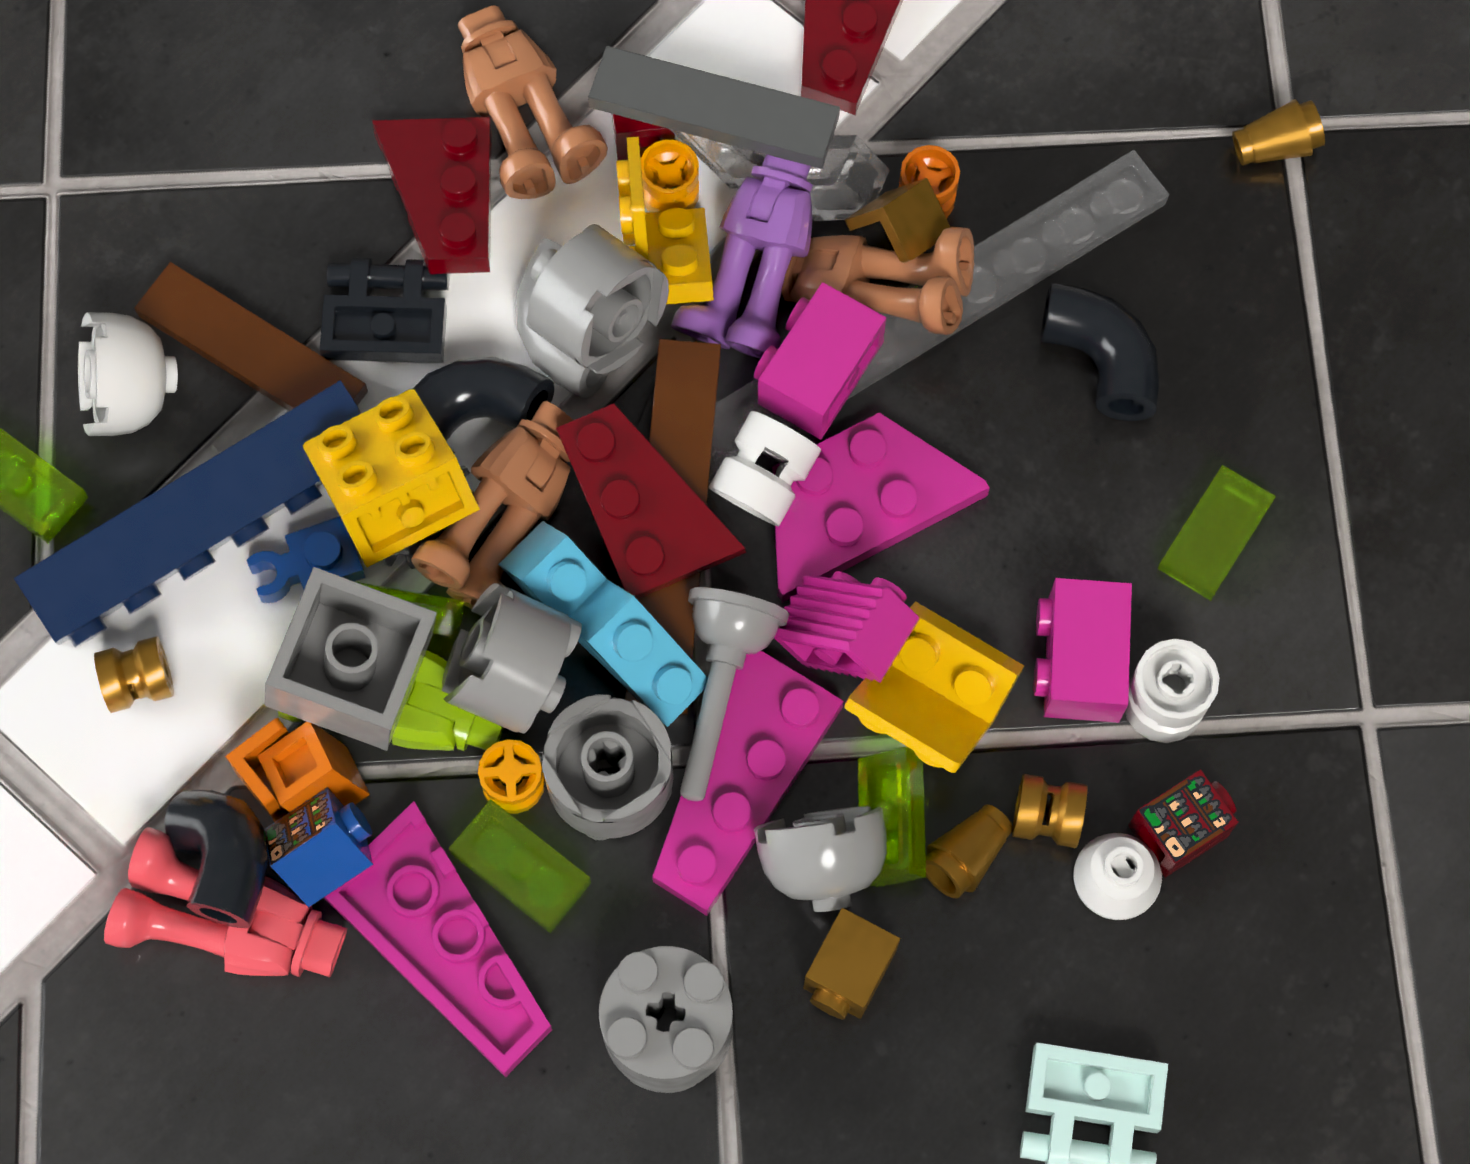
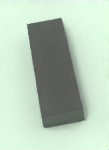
M610 46L605 48L588 96L589 108L819 169H823L840 115L839 106Z

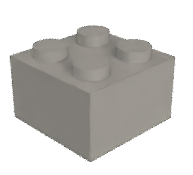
M313 567L265 683V706L387 751L432 638L437 612Z

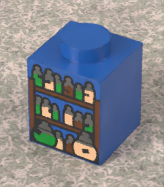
M328 787L264 829L270 866L308 907L373 865L367 838L372 835L369 822L354 803L350 802L344 806Z

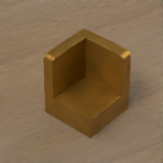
M927 178L887 191L845 219L850 231L880 221L899 261L902 263L915 259L934 246L942 231L950 228Z

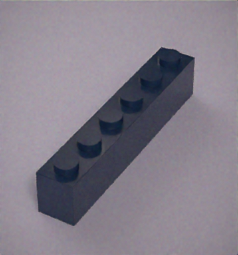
M340 380L14 577V580L54 642L60 645L70 640L73 646L77 648L105 631L108 627L102 619L122 606H125L129 614L140 610L162 595L157 587L158 584L176 573H179L184 581L192 578L216 562L211 552L233 540L237 548H240L270 529L264 519L284 507L287 508L290 515H294L320 499L323 495L317 487L322 485V482L311 464L303 444L320 435L326 429L340 425L361 414V411Z

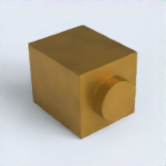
M842 908L805 976L803 989L813 993L810 1002L833 1017L844 1020L847 1014L850 1013L861 1019L897 951L901 938Z

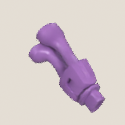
M765 155L762 167L753 166L751 175L754 178L748 176L744 179L733 196L719 226L727 235L720 267L713 284L714 301H704L703 304L681 305L675 313L671 324L674 330L706 343L721 344V348L724 349L732 347L743 354L760 359L771 345L776 348L780 347L781 337L776 329V318L785 274L792 256L804 258L808 256L812 231V202L810 193L813 185L806 181L811 166L770 155ZM759 250L763 253L751 296L743 315L736 320L748 271L755 251Z

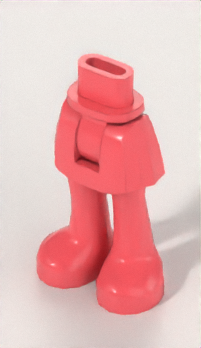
M146 827L134 847L128 869V880L132 887L143 891L189 900L199 870L183 863L177 858L171 839L167 834L160 830ZM266 876L262 894L249 928L231 927L164 906L140 892L123 888L117 894L110 908L104 930V941L106 944L119 948H130L149 939L195 947L224 957V971L237 975L285 976L289 975L291 969L292 975L300 977L305 969L331 977L346 937L347 928L321 920V911L313 909L312 906L308 907L292 890Z

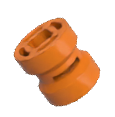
M926 145L917 147L909 152L902 161L899 187L927 178L946 218H948L954 209L960 176L958 161L951 152L940 146Z

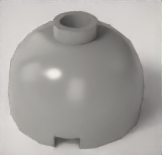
M870 806L818 811L803 814L804 818L793 821V827L786 828L785 819L782 818L754 828L758 855L764 874L775 889L789 898L812 900L814 912L833 911L852 906L850 894L871 885L880 874L887 855V833L883 808L881 807L871 810Z

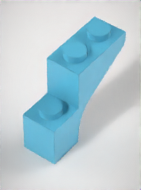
M542 521L498 564L528 597L561 611L570 618L580 622L582 630L578 642L641 704L651 709L666 727L705 690L708 677L632 594L606 579L564 533Z

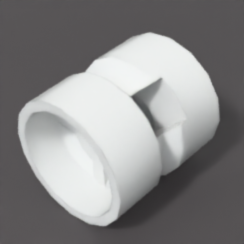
M751 411L734 440L739 449L737 456L724 458L709 488L739 508L779 527L796 497L791 488L794 481H805L821 452V448L786 425L764 414ZM761 453L780 463L775 475L755 464Z
M1170 639L1160 641L1146 650L1129 681L1128 707L1125 714L1135 731L1151 741L1162 743L1179 741L1193 733L1218 694L1220 678L1216 663L1205 649L1186 640Z

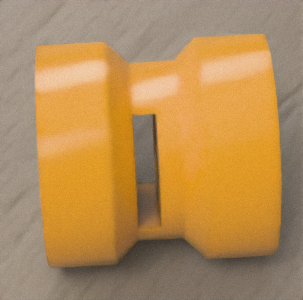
M665 139L653 143L644 151L641 157L645 208L649 212L665 211L670 208L694 209L699 200V161L695 152L687 144L678 140Z

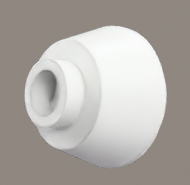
M1123 833L1104 834L1091 840L1079 853L1073 872L1075 888L1082 902L1097 915L1112 920H1127L1144 913L1155 902L1162 883L1160 864L1154 852L1143 841Z

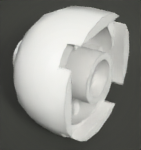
M86 312L82 319L81 327H93L91 342H79L80 411H88L93 406L95 423L83 424L84 430L88 436H116L134 433L149 425L162 410L165 393L176 392L178 380L176 358L164 355L160 337L146 323L128 315Z

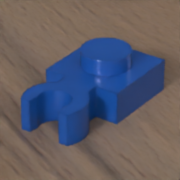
M340 516L284 535L290 550L287 553L279 555L273 551H260L251 555L246 560L252 575L261 573L264 570L277 572L273 582L256 588L262 603H274L283 599L290 591L291 586L299 583L302 584L304 590L313 567L354 582L366 578L355 545L347 533Z

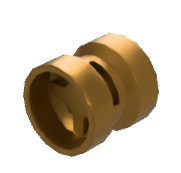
M158 636L140 640L134 649L121 652L116 648H110L94 653L98 682L110 713L129 709L136 699L148 697L153 701H158L174 696V686L169 664Z
M1023 773L1015 807L1012 837L1032 840L1038 835L1052 837L1057 845L1077 848L1085 816L1088 786L1074 782H1066L1062 786L1047 784L1041 776ZM1047 795H1050L1051 797L1047 812L1046 825H1042L1046 808Z

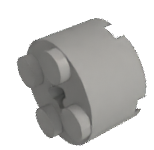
M592 224L585 228L582 233L566 242L558 251L547 249L536 259L531 270V278L536 283L529 301L526 325L582 367L589 368L598 374L609 373L629 361L644 345L636 337L647 321L655 327L657 326L668 299V278L648 259L601 226Z
M494 583L484 591L471 610L482 617L474 624L470 632L461 629L445 668L442 691L448 693L444 698L445 702L508 730L524 734L531 727L539 710L551 713L558 705L566 685L565 677L558 674L564 658L571 654L579 640L582 624L561 611L513 589Z
M593 695L574 702L565 708L553 721L543 749L542 769L551 803L566 823L594 840H606L634 834L651 824L659 816L672 794L673 761L668 733L661 720L651 709L634 700L631 702L620 698H611V695ZM606 759L612 766L619 764L620 771L613 775H609L606 771L598 773L597 763Z
M659 946L627 955L609 977L600 999L599 1022L607 1052L616 1067L632 1083L650 1091L661 1093L681 1092L707 1078L724 1062L733 1036L732 1000L720 970L701 955L680 947ZM664 1008L676 1009L677 1019L681 1021H673L669 1031H659L657 1021L652 1016H661Z

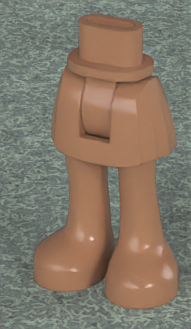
M489 6L462 18L458 23V28L464 38L461 49L463 53L466 90L476 114L483 117L491 116L507 151L508 157L502 161L499 169L500 183L506 194L516 199H535L549 194L553 191L556 184L555 174L548 158L538 150L519 112L518 107L528 103L550 149L554 165L564 183H576L595 170L606 157L608 147L601 133L591 125L573 127L570 124L552 89L556 82L557 69L550 58L522 29H518L516 23L512 20H506L498 6Z
M950 227L944 229L935 243L933 252L922 253L915 259L905 263L899 261L895 251L868 245L866 238L863 236L837 235L811 238L808 256L804 258L792 256L785 274L781 293L785 301L797 304L802 297L811 300L823 282L876 312L922 323L923 327L931 333L953 334L962 320L963 302L961 296L967 297L972 286L974 271L973 235L968 228ZM870 279H885L923 287L921 289L901 288L869 282Z
M543 401L531 421L522 419L516 428L505 433L493 443L471 467V474L480 481L473 494L480 510L449 525L437 539L422 543L411 558L414 567L433 583L448 587L446 593L471 609L489 586L494 583L503 585L502 575L504 570L498 564L524 539L539 519L549 521L563 494L571 467L565 463L570 462L556 428L573 421V419L556 405ZM504 504L507 508L502 517L469 562V553L477 538L499 506Z

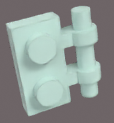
M1036 1042L1033 1048L1025 1112L1052 1116L1049 1135L1023 1131L1020 1158L1044 1161L1045 1164H1156L1157 1154L1155 1152L1132 1149L1134 1130L1158 1133L1161 1130L1168 1064ZM1074 1120L1111 1126L1108 1145L1072 1139Z

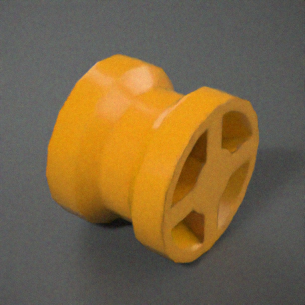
M507 739L496 742L484 752L479 761L478 776L484 796L493 808L503 813L518 814L528 811L538 803L544 793L545 778L539 755L530 745L520 740ZM523 776L525 778L529 777L527 779H523L522 782L516 787V784L522 779Z

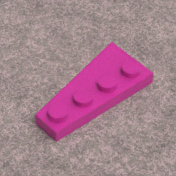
M763 651L756 654H746L743 669H736L705 798L702 801H690L682 796L680 797L653 874V882L707 916L756 842L754 828L769 822L842 710L844 701Z
M413 801L369 844L373 865L325 896L324 899L500 1073L507 1077L552 1031L551 1025Z

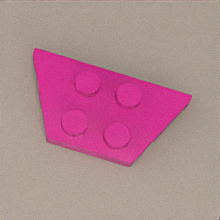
M881 413L869 417L818 443L817 446L821 448V452L805 481H794L791 488L796 497L780 526L774 525L777 595L782 603L789 600L790 596L797 595L796 586L803 585V576L815 575L831 578L835 571L842 572L987 497L990 487L983 478ZM779 464L772 467V474L775 475Z

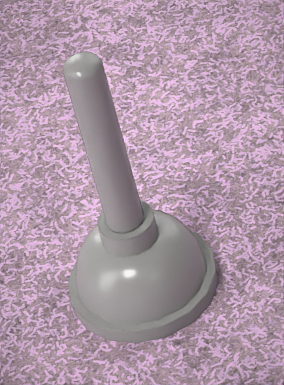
M694 587L690 589L688 601L693 605L692 618L694 629L702 642L709 645L706 661L711 663L680 794L683 798L690 801H702L706 795L736 669H743L746 654H756L771 643L776 636L778 628L787 625L789 613L786 609L774 603L746 594L716 588Z

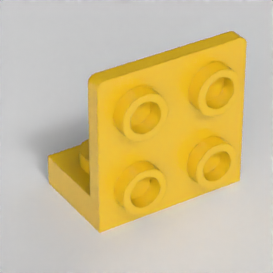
M639 136L626 137L628 160H616L623 242L626 245H634L629 247L652 262L668 278L669 293L666 305L714 301L705 208H670L665 211L645 213Z
M409 389L397 396L387 398L377 406L340 425L326 429L320 435L303 444L311 464L367 568L480 510L456 456L414 389Z
M915 601L910 608L919 616V621L881 683L874 679L871 681L865 678L850 694L844 707L847 711L856 715L860 722L868 729L876 733L887 734L912 749L916 756L924 763L956 773L993 724L1024 665Z

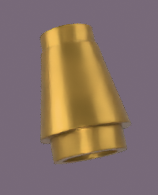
M1294 99L1244 126L1243 129L1232 132L1235 151L1242 166L1252 162L1260 163L1312 156L1313 149L1325 145L1322 122L1317 108L1311 100L1299 104Z
M988 804L984 805L978 812H975L927 846V856L921 862L923 873L939 891L951 898H959L964 892H974L1006 842V838L1013 832L1010 820L996 807Z

